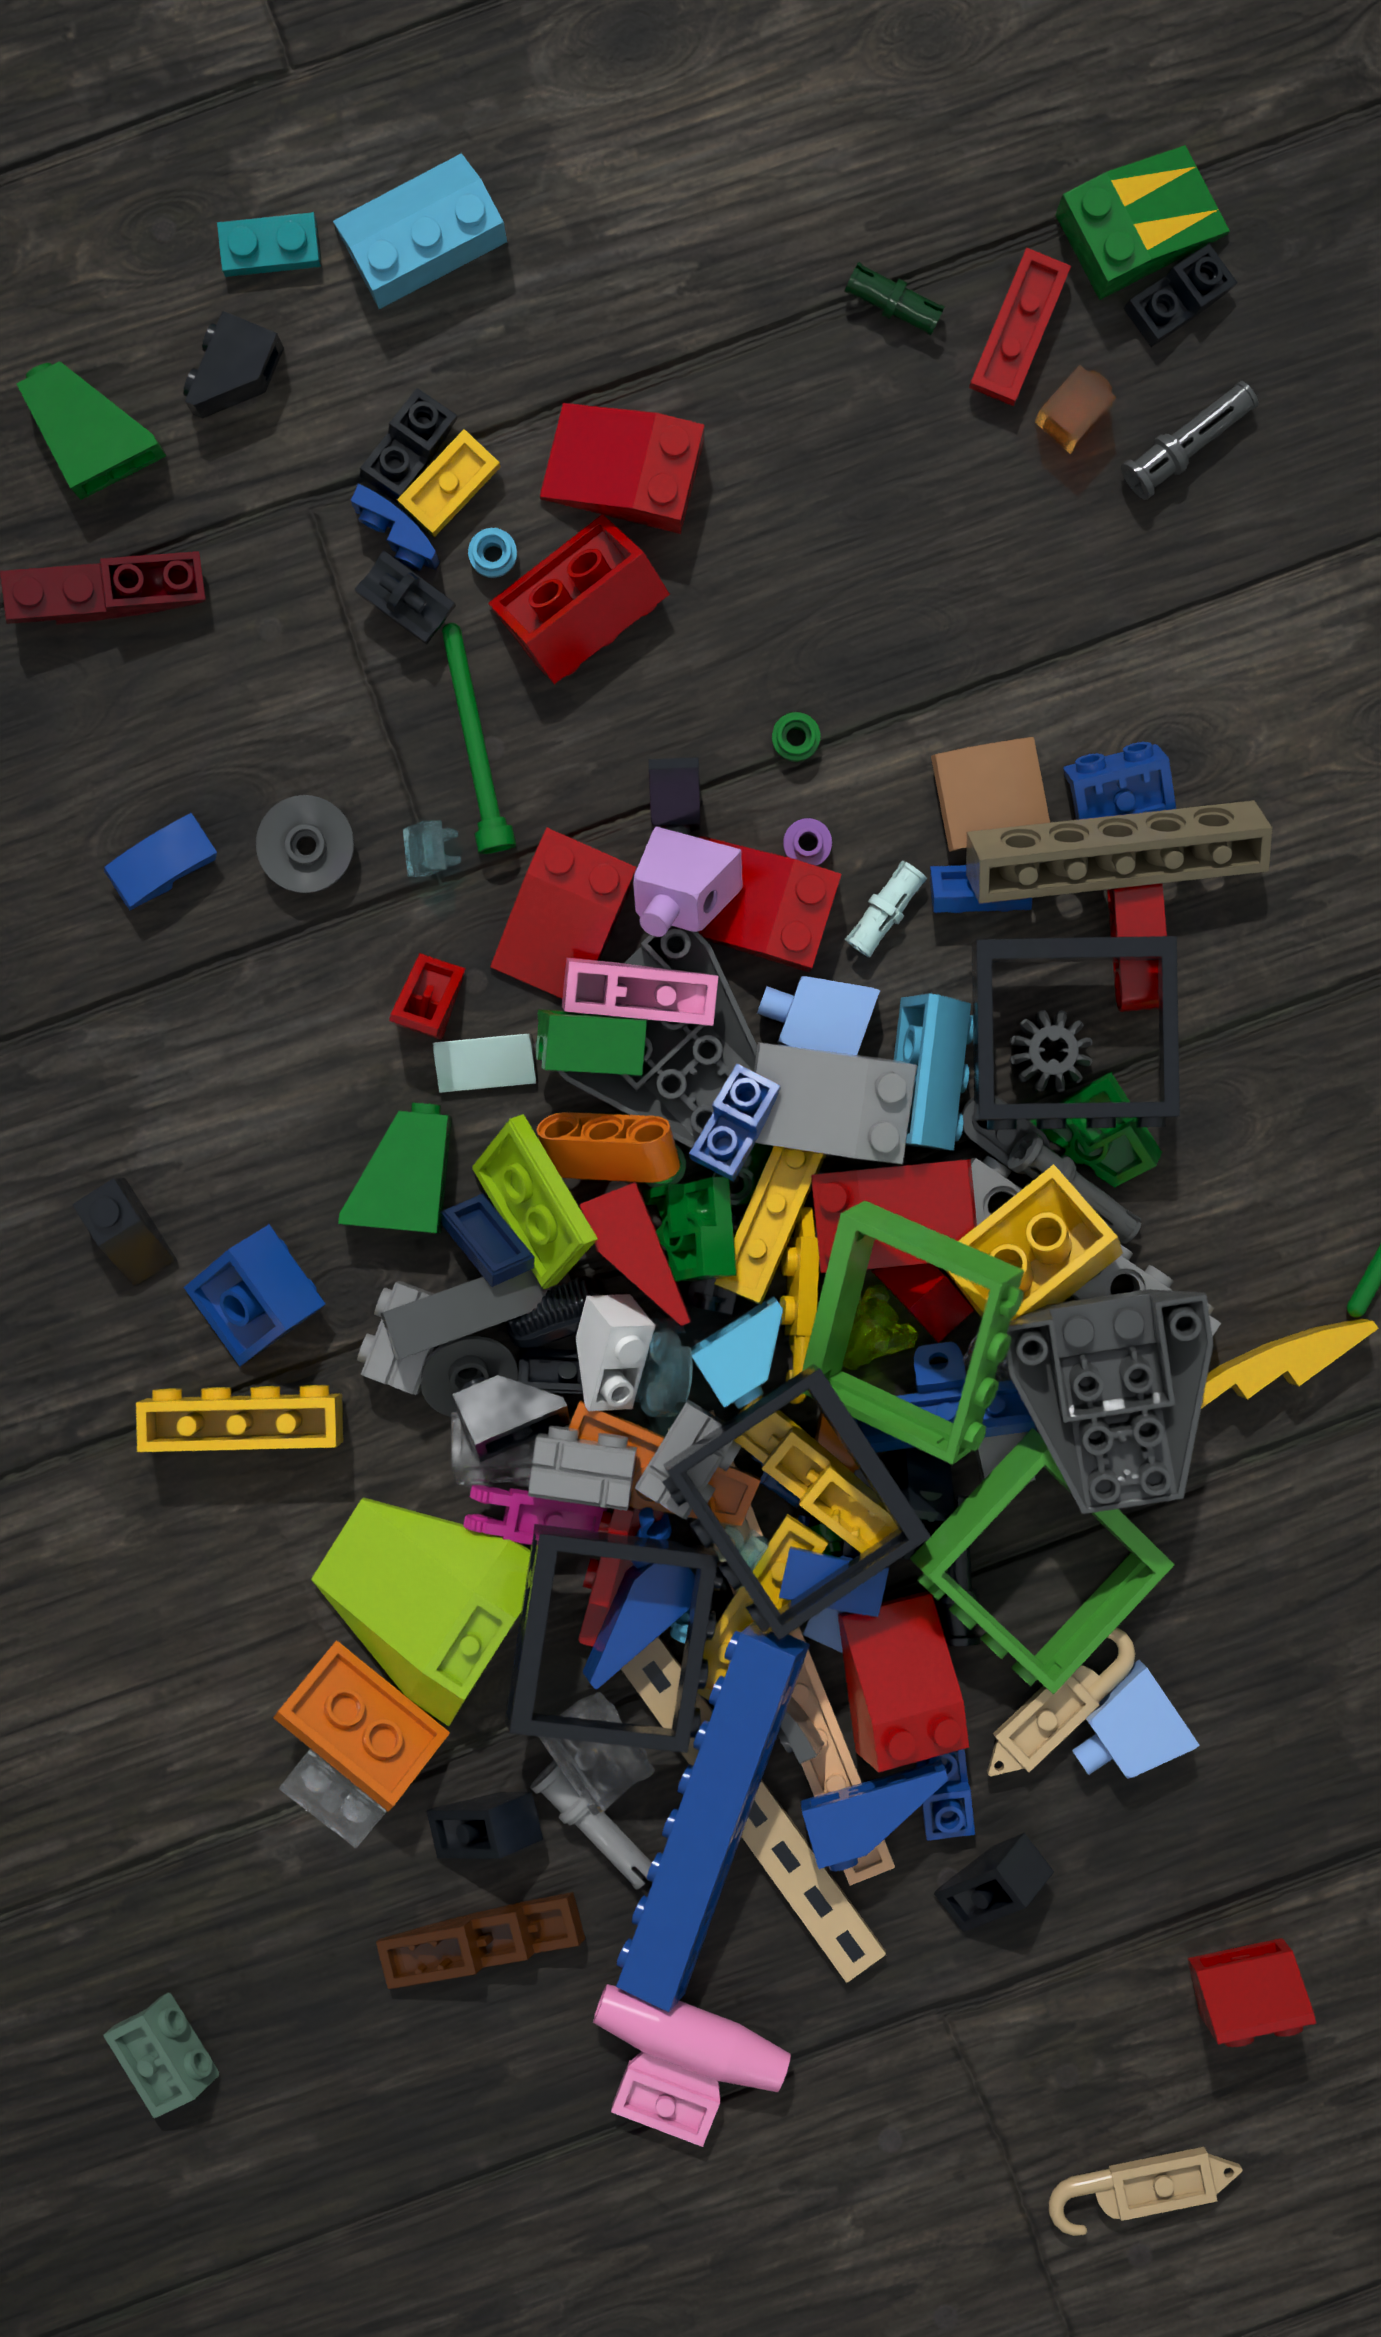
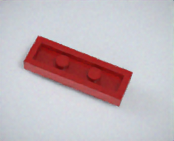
M1026 247L970 382V389L1014 406L1071 265Z

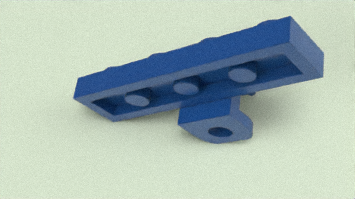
M954 1342L919 1346L914 1355L917 1393L896 1397L954 1423L966 1380L961 1350ZM938 1356L944 1357L948 1361L946 1363L929 1365L931 1359ZM1013 1381L999 1382L996 1396L991 1405L986 1408L982 1424L986 1425L984 1438L1029 1432L1032 1428L1037 1431L1038 1429ZM853 1418L875 1452L914 1447Z

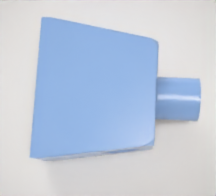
M801 976L794 996L766 986L757 1014L784 1023L777 1042L780 1045L857 1055L880 990Z
M1138 1660L1134 1663L1128 1676L1086 1718L1095 1735L1072 1751L1088 1775L1113 1759L1128 1779L1188 1753L1200 1745L1148 1668Z

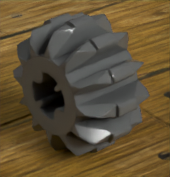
M1041 1010L1037 1012L1036 1016L1038 1028L1028 1019H1024L1019 1023L1021 1030L1029 1037L1028 1039L1021 1036H1012L1009 1043L1011 1045L1024 1049L1022 1054H1016L1009 1058L1010 1064L1017 1065L1024 1061L1026 1062L1028 1067L1020 1072L1018 1076L1021 1082L1027 1081L1035 1073L1038 1074L1035 1082L1036 1091L1042 1092L1045 1090L1049 1077L1056 1092L1064 1091L1065 1080L1063 1074L1073 1083H1079L1082 1080V1076L1073 1065L1088 1067L1092 1063L1090 1057L1078 1054V1049L1087 1048L1093 1044L1092 1039L1083 1038L1077 1041L1074 1037L1084 1026L1080 1020L1072 1023L1067 1029L1064 1028L1067 1019L1065 1011H1058L1051 1025L1046 1010ZM1042 1041L1047 1044L1054 1041L1059 1043L1062 1049L1056 1052L1062 1055L1059 1062L1055 1059L1045 1062L1042 1059L1040 1053L1045 1051L1044 1048H1040Z

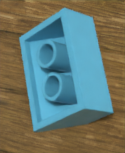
M462 153L333 221L379 309L507 242L504 222L481 178Z
M923 994L901 998L894 1060L917 1065L906 1146L954 1150L955 1141H959L962 1135L963 1115L958 1111L960 1094L965 1092L969 1081V1067L967 1064H964L966 1044H970L973 1039V1015H970L971 1003L937 994Z
M774 1296L766 1299L762 1305L755 1306L691 1347L692 1358L724 1408L734 1402L739 1409L764 1393L761 1384L768 1380L783 1312L782 1307Z

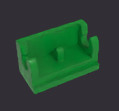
M538 1009L537 1060H542V1068L544 1070L642 1075L646 1020Z

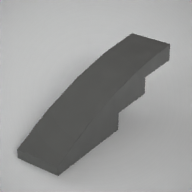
M532 1270L494 1287H491L484 1277H480L380 1314L396 1360H400L530 1313L533 1309L537 1310V1304L541 1303L542 1297H546V1292L548 1290L551 1291L553 1287L556 1288L557 1285L543 1289ZM567 1273L557 1285L568 1284V1281H571L569 1274Z

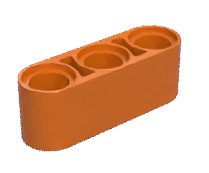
M562 1112L546 1117L538 1124L536 1129L539 1141L561 1178L653 1183L671 1178L680 1169L681 1164L668 1120L663 1117Z

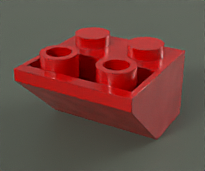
M1283 1938L1187 1958L1200 2017L1218 2045L1225 2043L1228 2047L1246 2046L1254 2042V2037L1274 2033L1275 2036L1279 2037L1293 2036L1301 2033L1303 2026L1316 2024L1315 2015L1293 1950Z

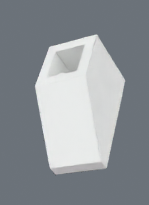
M630 1294L586 1296L576 1334V1345L584 1403L588 1411L633 1408L655 1324Z

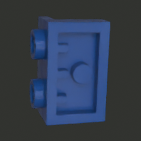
M1137 742L1125 746L1123 752L1108 756L1088 754L1076 759L1075 764L1063 767L1064 776L1071 786L1076 820L1176 809L1169 758L1157 744Z

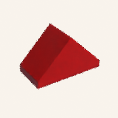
M419 953L390 1014L389 1021L400 1027L443 1040L466 968Z
M931 1263L875 1268L872 1270L876 1277L937 1343L974 1311L949 1279Z

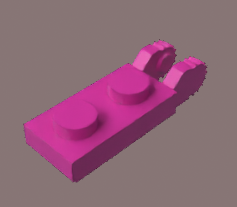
M474 1484L471 1487V1499H475L480 1503L506 1506L504 1518L501 1521L481 1514H468L465 1516L463 1527L479 1533L502 1536L503 1540L509 1539L513 1542L531 1545L534 1524L598 1532L603 1511H607V1508L529 1497L528 1491L510 1488L507 1491L498 1487Z

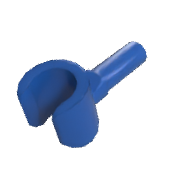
M751 1456L752 1459L761 1463V1465L763 1466V1463L761 1461H759L754 1456ZM765 1471L763 1472L760 1484L797 1508L800 1498Z
M646 1507L640 1510L639 1522L641 1527L635 1536L667 1540L672 1532L668 1514H664L660 1521L653 1523L654 1514L652 1508Z

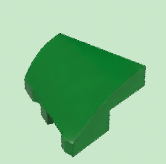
M1112 1072L1059 1103L1130 1101ZM1116 1118V1128H1086V1119H1066L1067 1129H1041L1047 1139L1066 1150L1063 1155L1070 1157L1077 1164L1090 1166L1095 1171L1097 1177L1113 1187H1117L1155 1167L1162 1154L1161 1149L1147 1128H1136V1118ZM1031 1120L1037 1126L1036 1120Z
M710 1177L687 1184H666L643 1190L645 1204L656 1205L662 1219V1225L656 1230L661 1245L668 1252V1264L675 1282L736 1276L728 1178Z

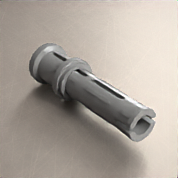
M562 1757L557 1758L538 1775L530 1788L536 1794L541 1792L560 1812L559 1819L564 1824L567 1823L569 1826L575 1824L630 1881L636 1890L641 1888L645 1884L642 1879L644 1876L647 1878L652 1862L595 1803L597 1797L591 1787L584 1788L565 1768L567 1762Z

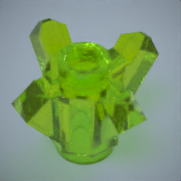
M882 1285L868 1286L862 1299L860 1295L843 1366L850 1370H857L861 1365L869 1364L875 1358L915 1346L918 1338L917 1330L909 1323L899 1324L897 1322L899 1319L893 1307L887 1303L890 1296Z

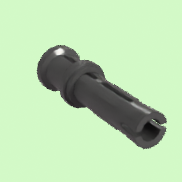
M1240 381L1174 434H1160L1154 439L1153 447L1135 461L1127 460L1121 465V472L1127 484L1140 498L1144 500L1151 498L1155 494L1154 488L1172 474L1180 475L1187 469L1190 457L1213 439L1220 436L1250 410L1258 407L1259 401L1255 392L1247 383ZM1224 412V415H1222L1215 422H1213L1206 429L1199 433V431L1203 427H1205L1208 423H1210L1212 420H1214L1216 417H1218L1221 413ZM1158 463V465L1149 472V470Z
M1033 1131L1026 1134L1012 1149L1007 1163L1008 1167L1014 1172L1023 1171L1035 1180L1054 1164L1118 1236L1120 1243H1128L1137 1235L1142 1224L1140 1223L1141 1218L1131 1213L1104 1191L1081 1176L1076 1171L1074 1161L1066 1155H1057L1045 1146L1042 1136Z

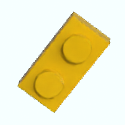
M463 429L397 499L398 504L435 537L501 468L500 462Z

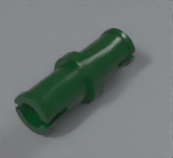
M860 262L857 263L844 292L851 293L882 309V316L890 319L894 315L927 332L926 334L930 336L945 308L944 305H939L906 288L907 282L898 279L896 283L863 266Z

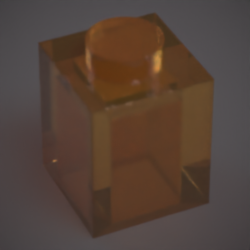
M1079 365L1043 405L1035 423L1071 454L1109 412L1116 396L1111 393L1112 387L1110 383L1100 373L1094 370L1088 372Z

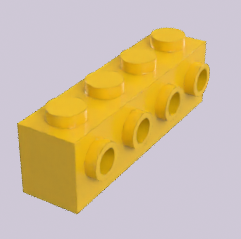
M329 1385L300 1386L299 1395H280V1386L251 1387V1396H231L230 1387L202 1388L201 1397H182V1389L178 1388L152 1390V1398L136 1402L137 1452L337 1447L343 1443L342 1393L329 1394Z

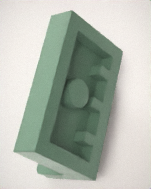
M171 1993L160 1996L147 2009L115 2024L103 2035L154 2119L194 2100L219 2076V2071L210 2055L205 2050Z

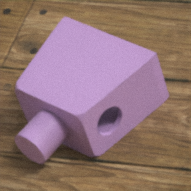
M656 826L650 836L633 881L636 913L640 916L641 927L648 934L656 937L664 936L670 926L692 932L702 931L743 887L741 849Z

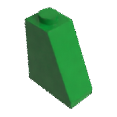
M60 361L53 365L51 363L40 364L27 372L26 379L16 383L70 489L80 500L166 457L162 446L151 432Z
M412 1103L411 1112L398 1111L342 1208L338 1224L441 1233L442 1224L440 1219L444 1204L452 1121L451 1116L440 1115L441 1105Z

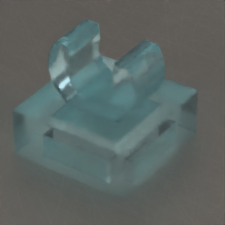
M442 820L422 821L403 829L408 877H425L446 870V868L461 862L460 856H448L445 854L444 841L457 838L458 831L452 828L442 830Z
M726 1525L724 1530L735 1541L736 1548L753 1572L769 1547L768 1539L751 1529L744 1540L738 1528ZM712 1547L719 1556L718 1561L724 1562L726 1559L717 1548Z

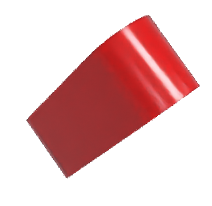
M1162 883L1107 889L1111 937L1167 936ZM1158 960L1113 961L1115 996L1118 1010L1125 1012L1159 1009Z

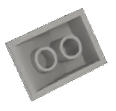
M758 1042L754 1072L780 1085L781 1089L756 1143L849 1158L903 1164L917 1065L898 1060Z

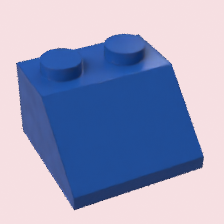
M270 1224L229 1248L184 1287L239 1367L326 1305L318 1294L314 1283L306 1277L289 1253L287 1245L277 1236Z

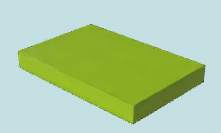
M524 1114L509 1119L472 1166V1169L497 1212L534 1255V1268L531 1270L541 1287L547 1289L557 1285L598 1238Z

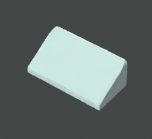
M531 1034L433 1043L439 1093L537 1084Z

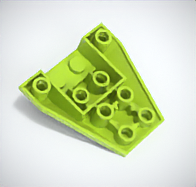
M363 1497L311 1580L401 1692L417 1706L447 1726H450L475 1687L481 1674L521 1614L530 1549L521 1543L513 1542L509 1539L503 1540L502 1536L468 1530L460 1523Z

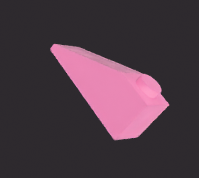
M566 958L562 1008L565 1012L713 1026L718 975L616 962Z

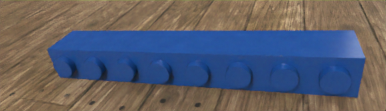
M755 1621L742 1632L736 1631L728 1643L725 1652V1659L730 1661L725 1677L720 1676L711 1691L709 1704L715 1707L710 1721L705 1720L702 1723L695 1737L693 1748L699 1750L694 1766L688 1765L680 1780L678 1792L683 1794L682 1801L678 1810L674 1808L665 1823L662 1836L668 1838L664 1852L657 1853L649 1868L647 1880L653 1882L648 1897L644 1895L640 1899L634 1911L632 1923L637 1925L633 1940L629 1938L625 1942L617 1960V1966L622 1968L616 1987L667 2012H670L686 1993L810 1645L788 1634L779 1640L771 1627L762 1633Z

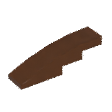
M574 1892L429 1924L381 1938L376 1941L387 1988L393 1989L475 1975L484 1967L528 1960L534 1953L579 1946L585 1940V1935Z

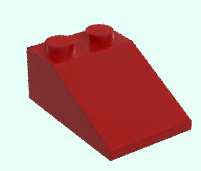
M563 403L540 499L681 534L704 443L705 425L655 412Z
M546 827L526 872L490 967L563 999L566 958L600 961L633 886L637 867Z
M700 836L699 838L741 849L743 887L702 931L697 932L707 941L810 973L842 874L793 858Z
M971 1159L811 1175L821 1273L827 1272L841 1213L863 1201L877 1205L956 1241H959L977 1226ZM874 1239L867 1269L926 1264L929 1262Z
M634 1182L579 1204L583 1215L598 1238L595 1242L597 1251L681 1326L690 1323L691 1317L677 1282H675L668 1259L656 1233L638 1183Z
M924 1591L882 1602L879 1617L850 1612L839 1613L838 1620L856 1753L876 1771L882 1772L969 1748L964 1701L932 1594L929 1591Z

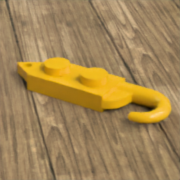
M803 1207L796 1223L794 1237L790 1238L789 1246L786 1247L781 1258V1272L783 1276H787L786 1296H782L779 1302L783 1309L780 1324L785 1325V1335H789L790 1348L793 1352V1370L787 1371L786 1382L802 1372L817 1312L819 1250L818 1240L815 1237L812 1207ZM801 1394L792 1400L791 1403L799 1404L804 1401L807 1395Z

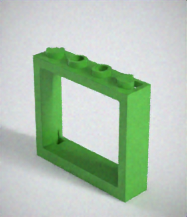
M863 1201L840 1215L802 1371L812 1364L818 1366L853 1418L953 1465L970 1451L975 1452L984 1439L986 1425L982 1424L985 1410L993 1402L999 1386V1382L994 1379L998 1364L1005 1358L1011 1344V1336L1007 1335L1010 1320L1016 1315L1023 1301L1024 1292L1019 1288L1024 1270L877 1205ZM874 1239L990 1289L954 1423L841 1371ZM806 1391V1392L803 1393V1394H805V1395L811 1397V1395L809 1394L808 1391Z
M1032 1428L931 1535V1538L916 1551L910 1560L923 1572L917 1580L936 1599L940 1600L946 1593L955 1602L949 1610L967 1628L971 1630L978 1623L986 1631L980 1639L997 1656L1002 1659L1009 1652L1017 1660L1011 1668L1027 1684L1032 1686L1038 1680L1054 1695L1175 1564L1119 1509L1091 1513L1131 1553L1035 1656L945 1571L1043 1467L1071 1493L1041 1434Z

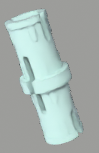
M902 860L880 893L871 896L868 901L869 908L856 927L845 938V941L854 949L870 958L887 931L890 930L894 923L899 924L904 918L903 910L927 880V877L914 866Z

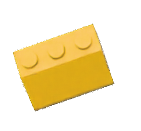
M1054 1164L959 1240L963 1244L1024 1270L1019 1288L1024 1292L1023 1301L1018 1312L1010 1321L1044 1306L1063 1303L1123 1254L1118 1236ZM946 1270L974 1309L983 1318L990 1289Z

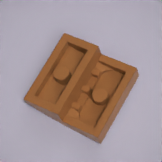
M1034 737L967 747L931 756L949 852L965 850L967 848V832L1050 823Z

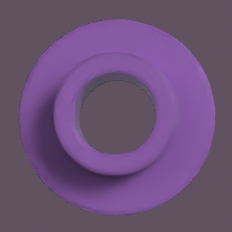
M810 818L800 819L787 829L783 840V847L787 857L818 866L827 859L831 852L832 837L828 828L820 821ZM804 834H811L817 840V847L812 851H805L799 846V838Z

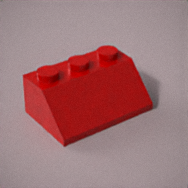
M602 514L488 604L534 664L553 684H556L563 677L574 673L581 663L603 646L611 644L622 631L636 620L652 612L657 604L670 595L645 553Z

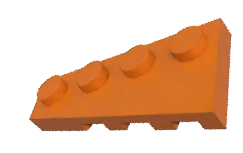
M580 1401L568 1427L579 1430L578 1439L598 1441L599 1433L615 1434L628 1437L627 1446L638 1447L629 1506L636 1509L648 1507L656 1511L673 1513L635 1489L638 1480L665 1437L607 1411H588L585 1403ZM731 1465L727 1471L720 1467L716 1469L708 1482L709 1485L716 1489L707 1504L720 1523L742 1526L761 1478ZM691 1510L688 1517L698 1519L694 1511Z

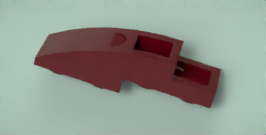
M199 551L100 558V563L0 571L6 624L56 620L57 625L97 621L165 611L202 603L206 600Z

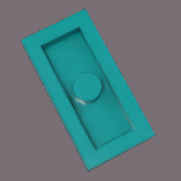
M314 212L217 222L222 272L225 277L321 267L317 221Z

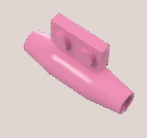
M606 1984L593 2019V2023L641 2051L628 2062L612 2103L611 2112L701 2147L705 2143L720 2105L719 2081L779 2092L790 2063V2053L737 2022L679 2001L670 2012H667L614 1985Z

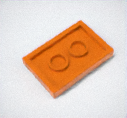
M337 1640L273 1717L388 1812L450 1734L447 1729Z

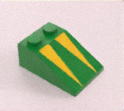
M1186 145L1107 171L1062 195L1055 213L1099 300L1228 235L1230 232Z

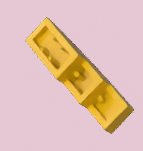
M1360 1318L1311 1328L1263 1344L1208 1372L1201 1409L1231 1387L1238 1396L1249 1399L1281 1375L1285 1377L1288 1383L1300 1386L1379 1328L1373 1320Z
M760 1395L758 1398L745 1405L739 1413H741L742 1411H744L745 1409H747L763 1397ZM777 1410L734 1440L763 1463L762 1470L800 1498L799 1505L860 1553H863L898 1529L877 1495L834 1455L780 1410Z

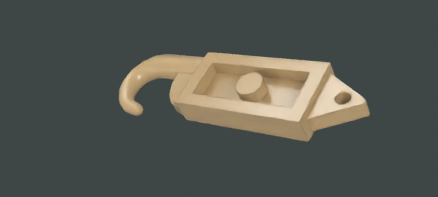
M1116 1627L1107 1637L1116 1643L1118 1656L1100 1675L1091 1668L1081 1665L1054 1695L1043 1685L993 1733L997 1739L987 1770L989 1776L1020 1769H1026L1030 1772L1128 1676L1134 1666L1135 1649L1132 1640L1126 1632ZM997 1761L1003 1762L1001 1768L994 1767Z
M1205 2147L1111 2165L1106 2170L1071 2176L1061 2181L1054 2188L1049 2199V2215L1054 2225L1063 2233L1072 2236L1085 2235L1087 2233L1086 2226L1073 2224L1065 2217L1064 2206L1071 2198L1095 2193L1099 2205L1107 2215L1124 2221L1218 2202L1216 2195L1243 2170L1238 2163L1208 2154ZM1226 2168H1231L1229 2173H1224Z

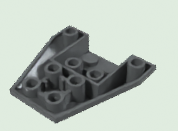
M670 926L664 936L656 937L649 935L641 943V947L623 964L718 975L713 1026L644 1019L647 1021L642 1075L558 1071V1073L567 1082L629 1115L665 1118L670 1124L673 1138L693 1148L714 1112L712 1104L736 1063L754 1072L757 1044L711 945L698 932Z
M1146 1289L1047 1305L1010 1321L1007 1335L1011 1336V1344L1006 1354L1009 1375L1082 1514L1184 1499L1213 1349L1206 1293Z

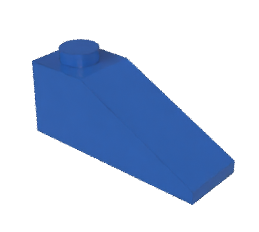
M631 1560L633 1565L624 1574L582 1671L595 1690L601 1687L691 1608L696 1576L689 1567Z
M940 1760L801 1800L802 1814L818 1869L829 1866L830 1871H841L857 1865L858 1858L867 1856L949 1780L943 1761Z

